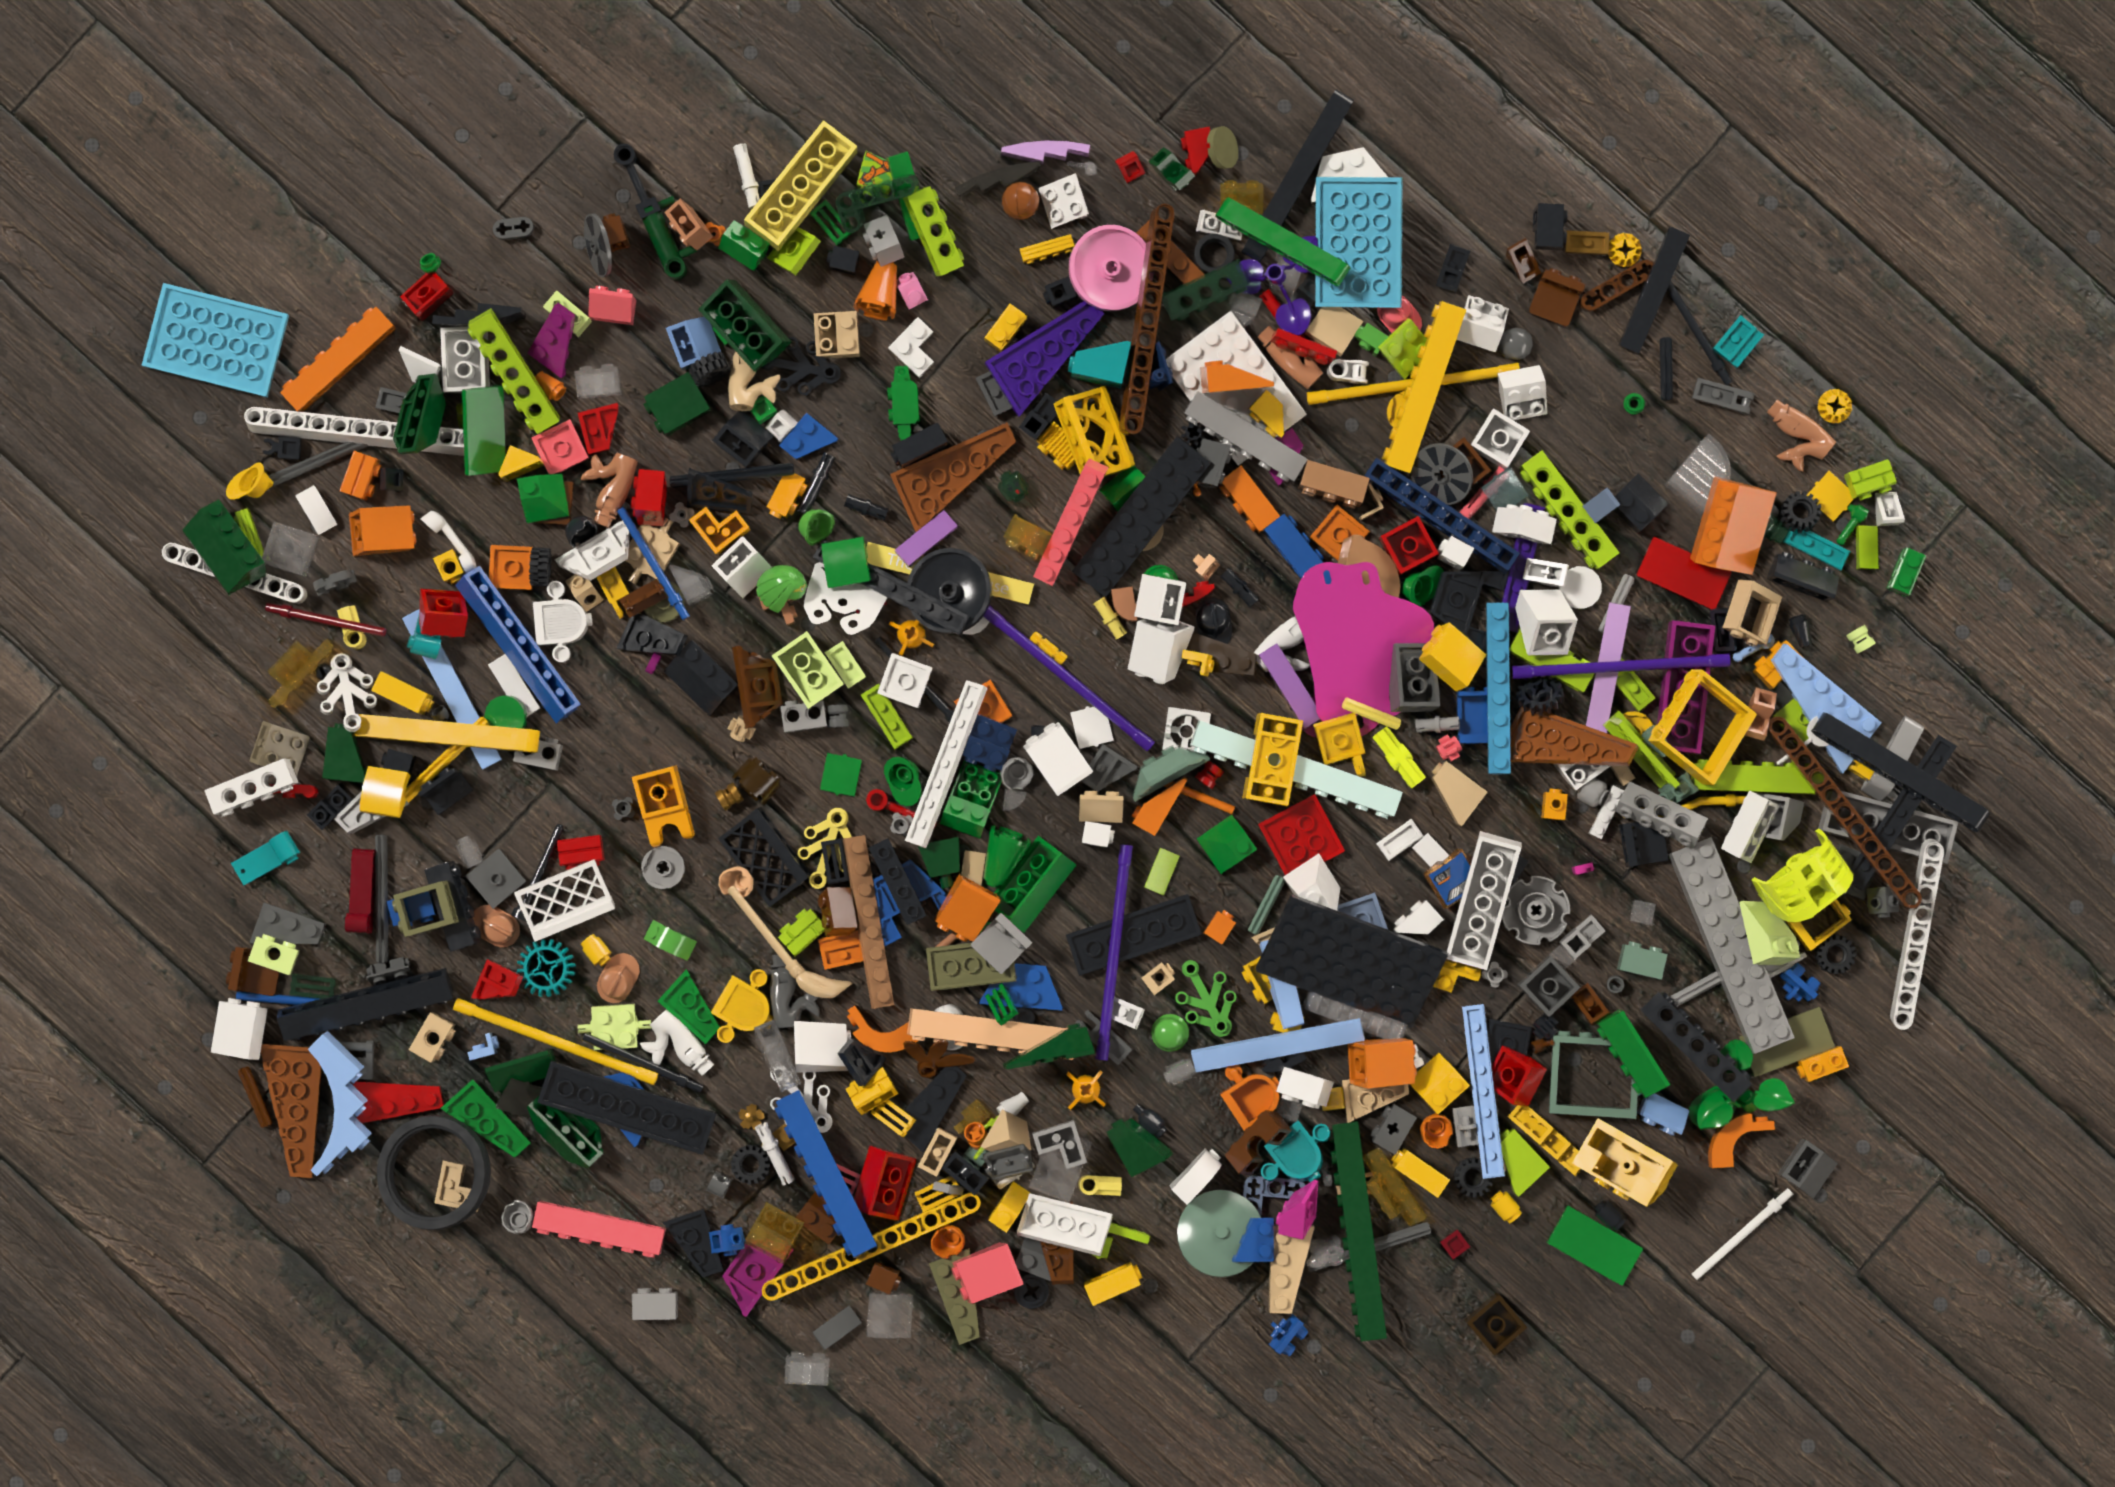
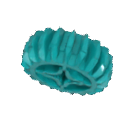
M541 939V946H539L537 941H534L533 946L535 949L526 946L529 954L524 952L520 954L521 957L525 958V961L519 960L517 962L519 965H524L523 969H517V973L524 972L525 976L522 981H528L524 984V988L533 986L530 993L534 994L539 989L538 996L540 997L543 996L544 990L547 997H551V990L558 995L560 994L559 986L561 989L566 990L567 987L564 982L572 983V980L567 976L575 975L574 971H569V967H575L576 964L569 963L568 960L574 958V956L568 955L566 957L565 954L569 949L566 947L561 951V942H558L556 947H554L553 939H550L549 945L546 944L545 939ZM542 950L553 951L560 958L550 961ZM537 954L538 966L530 971V961ZM544 962L545 964H555L549 969V974L546 971L537 973V971L541 970V967H544L542 965ZM563 964L562 976L556 982L554 971ZM538 975L545 976L550 986L538 984L534 981L533 977Z

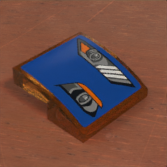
M1457 848L1445 860L1437 861L1423 873L1443 908H1448L1461 900L1471 865L1463 849Z

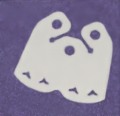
M816 563L804 600V609L809 620L813 624H820L830 620L831 613L825 604L821 602L825 599L832 611L842 614L851 613L857 609L861 611L859 614L855 613L841 619L840 625L847 634H856L870 627L887 597L860 583L828 588L825 571L821 568L824 567V564ZM839 599H846L847 605L840 606L838 604ZM822 610L824 614L818 618L815 617L814 612ZM855 620L858 625L855 628H851L848 622Z

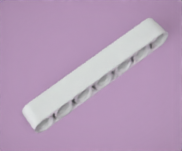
M168 543L163 547L162 556L168 562L215 577L196 550L176 543ZM177 548V557L171 559L169 556L170 550ZM197 554L199 558L198 563L192 566L189 562L190 557ZM269 574L260 578V582L257 585L252 586V584L245 586L246 588L294 604L303 603L307 598V591L303 586ZM278 581L280 589L273 593L271 585L273 582ZM295 588H299L301 592L297 599L291 597V592Z

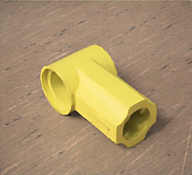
M355 605L337 610L340 619L360 623ZM342 628L343 639L347 646L355 650L365 646L367 640L363 632ZM359 634L360 639L358 643L351 644V636Z
M1084 1175L1080 1178L1078 1187L1081 1192L1087 1195L1121 1196L1122 1177ZM1086 1179H1092L1094 1182V1188L1090 1191H1086L1083 1188V1182Z

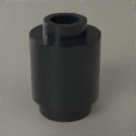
M1610 1199L1606 1201L1601 1200L1594 1208L1596 1210L1595 1216L1608 1228H1613L1615 1231L1627 1220L1624 1212Z

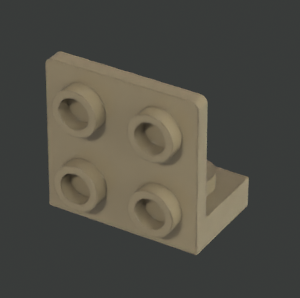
M263 721L249 762L264 767L281 759H290L297 776L310 737Z

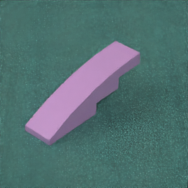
M1069 141L1025 142L1002 147L1001 155L1043 164L1045 156L1066 161L1067 153L1088 157L1090 145Z

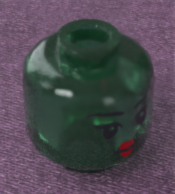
M1008 470L999 477L1001 481L998 483V489L1007 501L1017 503L1029 494V483L1021 472L1014 471L1011 473Z

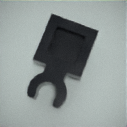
M279 437V443L269 438L264 439V443H271L272 445L269 451L263 450L265 455L270 456L278 452L277 458L301 459V438Z

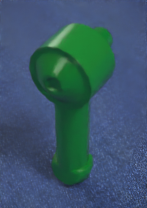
M1850 504L1847 509L1851 513V520L1836 539L1839 545H1844L1858 523L1867 519L1869 510L1861 504Z

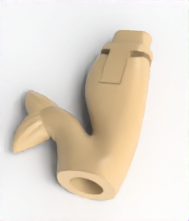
M735 351L729 375L728 392L730 408L735 411H750L760 395H764L774 403L776 400L774 388L780 380V374L769 377L763 382L756 383L747 389V385L754 377L756 371H753Z

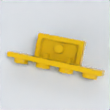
M1446 959L1433 987L1452 993L1458 975L1479 981L1481 968Z

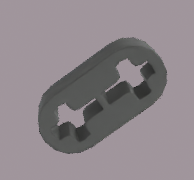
M527 217L501 219L495 222L493 226V233L500 240L526 238L534 232V224ZM522 222L530 225V228H527L524 233L521 229H515V227L522 226ZM501 225H504L506 228H512V230L505 231V235L497 232V229H501Z

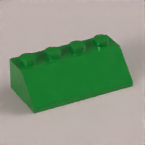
M1037 836L1005 884L995 890L994 893L1000 898L995 911L999 914L1002 913L1024 933L1076 867V864L1040 836Z
M1617 1010L1597 1023L1599 1026L1597 1029L1598 1034L1603 1041L1605 1039L1608 1040L1611 1045L1608 1048L1615 1059L1619 1058L1623 1065L1620 1068L1626 1077L1630 1076L1634 1081L1632 1087L1638 1096L1642 1094L1646 1098L1670 1085L1623 1010Z

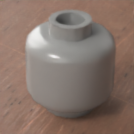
M1594 777L1577 789V798L1591 807H1596L1598 804L1601 806L1609 793L1607 784Z

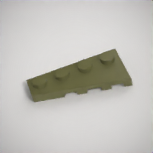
M970 1248L962 1250L958 1255H952L947 1259L941 1258L929 1263L959 1345L980 1337L976 1302L968 1303L967 1300H963L959 1290L962 1286L959 1280H955L951 1270L954 1268L952 1262L970 1255Z

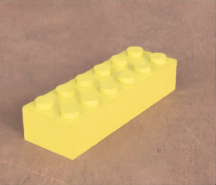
M823 120L744 219L745 226L779 251L858 153L857 146Z

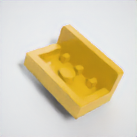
M1258 957L1242 966L1245 971L1241 973L1247 984L1250 982L1253 984L1255 990L1252 993L1256 1000L1266 1004L1273 999L1270 992L1271 985L1267 975L1256 972L1255 968L1260 959Z

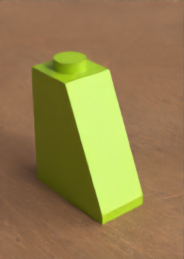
M1505 1129L1500 1134L1503 1161L1507 1168L1506 1173L1512 1191L1519 1197L1550 1167L1515 1129Z

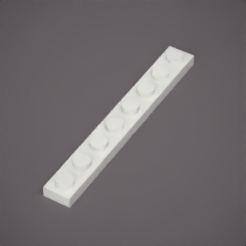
M967 680L965 682L905 841L927 848L986 694L987 687Z

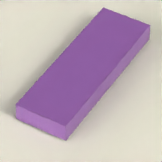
M943 510L896 548L895 553L909 568L956 530L958 526Z

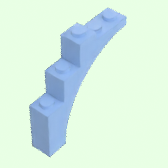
M328 1031L323 1033L308 1048L327 1076L334 1103L333 1129L329 1143L321 1158L311 1169L316 1176L321 1172L326 1174L334 1166L332 1161L336 1157L341 1159L349 1151L346 1147L352 1152L357 1148L362 1150L370 1142L367 1138L372 1134L356 1118L366 1109L364 1104L368 1099L350 1083L351 1081L354 1084L362 1076L360 1071L364 1066Z

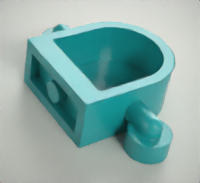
M1298 1120L1290 1126L1292 1131L1278 1146L1271 1144L1264 1146L1276 1162V1164L1266 1163L1262 1166L1261 1175L1266 1181L1276 1180L1279 1172L1282 1170L1288 1178L1294 1181L1312 1182L1320 1178L1319 1172L1323 1164L1322 1153L1317 1143L1326 1142L1330 1138L1331 1132L1327 1125L1318 1124L1313 1129V1136H1310Z

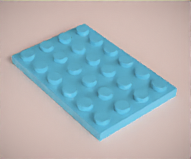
M1316 177V238L1318 247L1344 261L1351 269L1339 287L1316 275L1315 307H1402L1403 177Z
M163 283L142 366L268 398L289 315Z

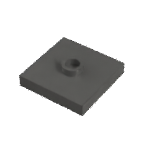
M500 849L496 850L466 875L467 879L492 909H495L527 882Z

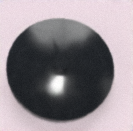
M956 548L939 549L924 556L912 569L907 582L909 585L969 615L971 619L964 631L976 625L983 618L992 598V582L985 566L971 553ZM911 611L914 617L931 631L941 634H955Z

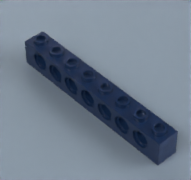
M1378 458L1374 460L1364 477L1370 478L1369 483L1371 482L1373 487L1447 536H1453L1473 547L1474 554L1504 574L1508 572L1520 553Z

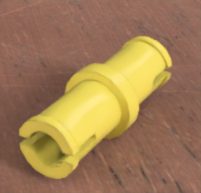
M1105 596L1093 603L1104 619L1102 622L1104 625L1107 624L1116 640L1128 633L1117 618L1119 615L1117 612L1114 613Z

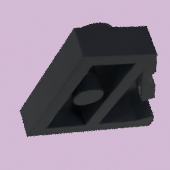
M849 1039L837 1053L858 1086H865L887 1059L884 1055L874 1053L870 1047L863 1046L856 1039Z

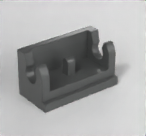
M1024 1144L983 1154V1160L988 1166L985 1170L992 1182L1033 1172L1031 1152Z

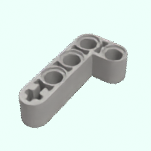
M1904 716L1886 748L1908 761L1924 730V726ZM1874 772L1870 780H1866L1863 783L1861 791L1881 801L1892 791L1895 784Z

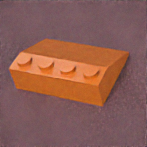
M1223 360L1205 362V367H1200L1202 393L1274 386L1273 381L1229 364L1223 365Z
M1714 476L1690 559L1694 563L1752 575L1777 492Z

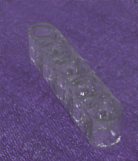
M1311 991L1307 992L1302 1009L1337 1022L1360 1018L1364 1032L1383 1039L1403 1038L1408 1024L1373 1011L1365 1012Z

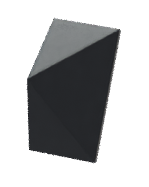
M1729 608L1710 609L1711 623L1715 625V652L1737 650L1739 638L1732 637L1730 632L1723 628Z

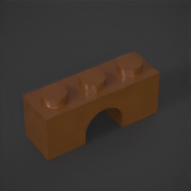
M1265 1110L1258 1115L1253 1125L1244 1131L1243 1136L1230 1146V1150L1225 1156L1239 1174L1251 1176L1264 1162L1259 1154L1261 1141L1264 1140L1266 1144L1278 1146L1292 1130L1278 1112Z

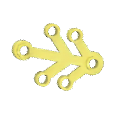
M834 808L828 813L827 820L813 827H807L804 835L808 839H814L817 833L828 828L830 830L827 837L808 847H801L798 850L799 858L806 860L811 854L822 849L821 842L835 840L838 830L843 838L852 837L846 826L848 823L847 812L841 808ZM841 815V822L836 823L834 816ZM808 829H813L815 831L813 837H809L807 835ZM834 844L839 869L843 872L839 844ZM826 845L829 861L831 856V847L830 845ZM806 849L808 856L802 857L800 855L801 850ZM823 852L817 871L812 873L809 878L810 885L816 889L823 888L827 883ZM816 876L822 877L821 884L814 882Z

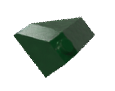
M1080 1023L1067 1025V1029L1061 1030L1004 1063L1003 1068L1007 1070L1035 1065L1039 1061L1040 1063L1053 1062L1058 1060L1057 1058L1059 1057L1071 1059L1095 1054L1087 1027L1080 1026Z

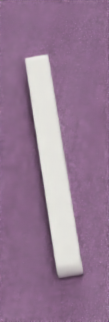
M251 407L244 414L247 427L253 433L341 443H364L369 446L397 449L393 441L397 422ZM254 418H260L257 422H251ZM276 420H281L277 425L272 424ZM298 422L303 423L299 427H294V425ZM317 425H324L322 429H315ZM339 427H345L341 432L336 431ZM440 427L437 442L422 451L464 456L463 429ZM361 429L367 430V431H366L365 433H363V434H358V433H357V432H358L359 430H361ZM381 432H388L386 436H379ZM445 439H452L450 443H443Z

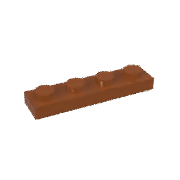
M1149 221L1136 232L1145 243L1147 241ZM1156 231V238L1162 241L1163 234L1160 231ZM1170 241L1167 269L1195 296L1210 279ZM1153 252L1155 257L1160 261V255L1157 252Z

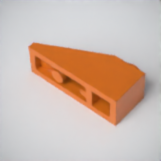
M1181 778L1144 802L1142 807L1137 806L1132 814V817L1135 818L1133 824L1155 836L1188 778Z

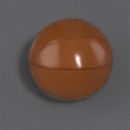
M1016 182L1008 186L1004 191L1002 206L1011 218L1025 220L1033 216L1037 211L1039 196L1032 185L1025 182Z

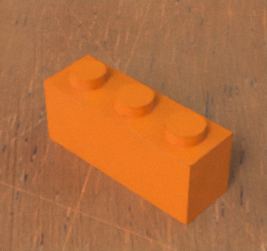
M1239 466L1223 479L1222 486L1220 487L1221 492L1226 498L1229 496L1235 502L1233 504L1234 509L1239 515L1242 513L1248 519L1246 524L1253 532L1255 530L1258 533L1262 532L1280 517L1242 466Z

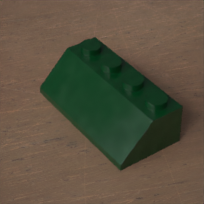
M726 279L698 309L753 371H757L778 357L791 343V340L736 280Z
M219 499L201 508L183 528V533L228 595L266 576L264 560Z

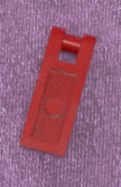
M293 785V790L285 793L278 791L273 793V796L274 794H282V798H295L296 794H303L305 797L313 799L318 796L319 790L312 785Z

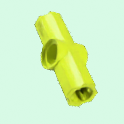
M1387 726L1372 737L1385 754L1388 763L1395 771L1399 772L1410 788H1413L1426 778L1412 760L1411 753L1402 743L1400 744Z

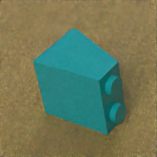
M1124 341L1076 351L1075 357H1070L1068 366L1071 378L1121 389L1131 342Z

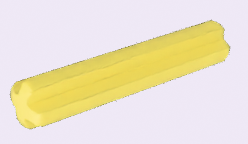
M1345 698L1342 703L1343 709L1395 730H1398L1401 725V719L1350 698Z

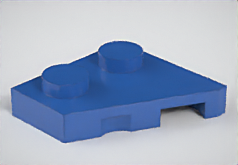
M806 413L779 446L794 459L798 460L811 452L818 451L829 444L837 442L839 439Z
M1250 1218L1246 1226V1232L1242 1235L1239 1242L1241 1245L1236 1255H1233L1232 1262H1274V1218Z

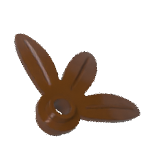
M947 1040L935 1042L929 1048L927 1054L918 1043L912 1041H905L903 1043L908 1054L918 1061L917 1070L925 1078L935 1076L938 1067L965 1065L975 1061L974 1057L964 1054L942 1056L948 1048Z

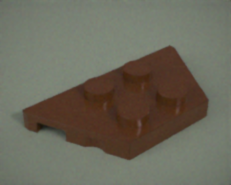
M734 646L732 651L745 729H749L783 704L776 662L773 660L762 658L761 655L755 652L745 651L741 646Z

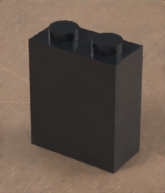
M937 422L892 445L893 452H891V456L896 466L901 465L903 469L937 453L949 445Z

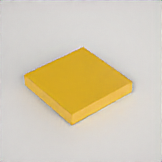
M1355 713L1313 724L1325 765L1365 754Z

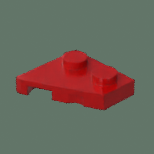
M618 403L578 413L588 455L610 450L619 410Z

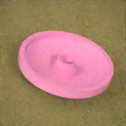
M1118 225L1099 226L1084 234L1075 244L1069 258V277L1076 293L1087 304L1104 311H1120L1136 304L1145 255V241L1132 230ZM1154 273L1149 274V279L1151 282L1153 280Z

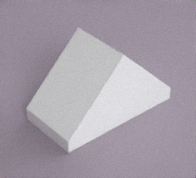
M1897 492L1875 493L1876 525L1891 526L1904 523L1905 518Z
M1527 558L1523 579L1547 586H1564L1569 565Z

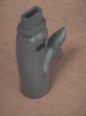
M772 955L770 997L776 1028L794 1027V1021H800L801 1013L805 1009L819 1017L820 1008L816 1003L818 997L808 993L798 998L789 1006L796 988V979L785 969L786 964L778 955Z

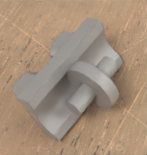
M1474 1105L1452 1108L1457 1147L1478 1145Z

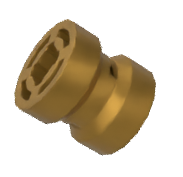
M734 782L727 785L726 789H720L715 792L725 811L730 809L732 804L740 803L744 800Z

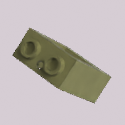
M448 881L437 882L393 895L392 905L400 918V921H398L399 930L402 934L404 933L405 937L459 922ZM436 889L444 920L411 929L403 899Z

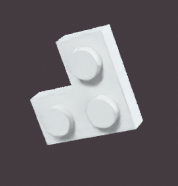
M917 317L888 347L919 378L934 363L919 348L933 334V331Z

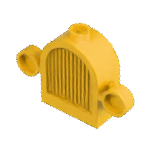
M761 969L754 970L750 975L751 984L732 975L711 1011L713 1015L727 1022V1025L721 1026L717 1031V1037L721 1042L728 1043L733 1040L735 1027L743 1031H752L761 1026L768 1028L774 1018L770 1015V1002L767 996L758 989L767 982L768 976L765 971Z

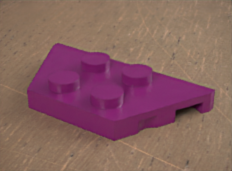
M748 1240L745 1243V1249L740 1250L723 1274V1278L744 1317H747L761 1297L764 1283L776 1276L795 1248Z

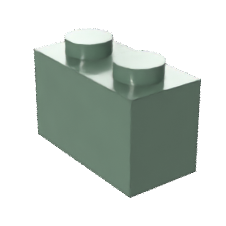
M1629 941L1628 945L1622 944L1617 970L1662 980L1668 955L1662 953L1663 949L1650 946L1649 950L1642 949V944Z

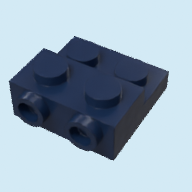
M977 714L962 754L965 756L964 760L975 765L977 761L985 764V769L996 772L997 769L1002 770L1017 729Z

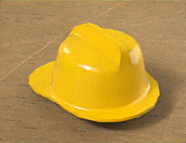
M256 463L233 477L227 486L226 496L231 500L239 499L245 495L259 498L273 486V481L264 471L263 464Z

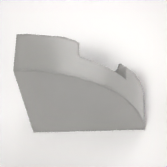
M936 1181L933 1184L932 1190L963 1195L964 1188Z

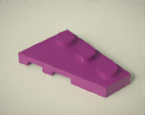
M560 303L554 305L527 354L557 376L563 378L566 374L565 364L569 356V341L572 338L576 315Z

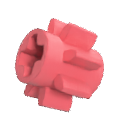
M1446 735L1438 740L1440 744L1436 746V749L1443 760L1449 758L1450 762L1460 757L1458 752L1463 749L1455 736L1450 738Z

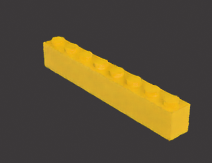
M1440 301L1439 305L1435 304L1431 314L1434 317L1432 325L1427 326L1424 337L1427 338L1425 346H1420L1417 355L1420 358L1418 366L1413 367L1410 375L1413 381L1411 386H1407L1403 395V398L1406 399L1404 407H1399L1396 419H1399L1397 427L1392 428L1389 436L1392 442L1389 448H1385L1382 459L1385 460L1384 463L1390 467L1410 473L1466 309Z

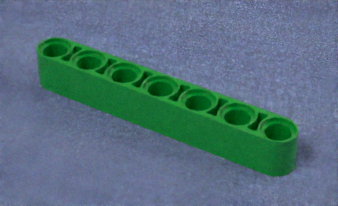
M1226 197L1215 215L1216 218L1335 286L1339 287L1351 269L1344 261L1229 197Z

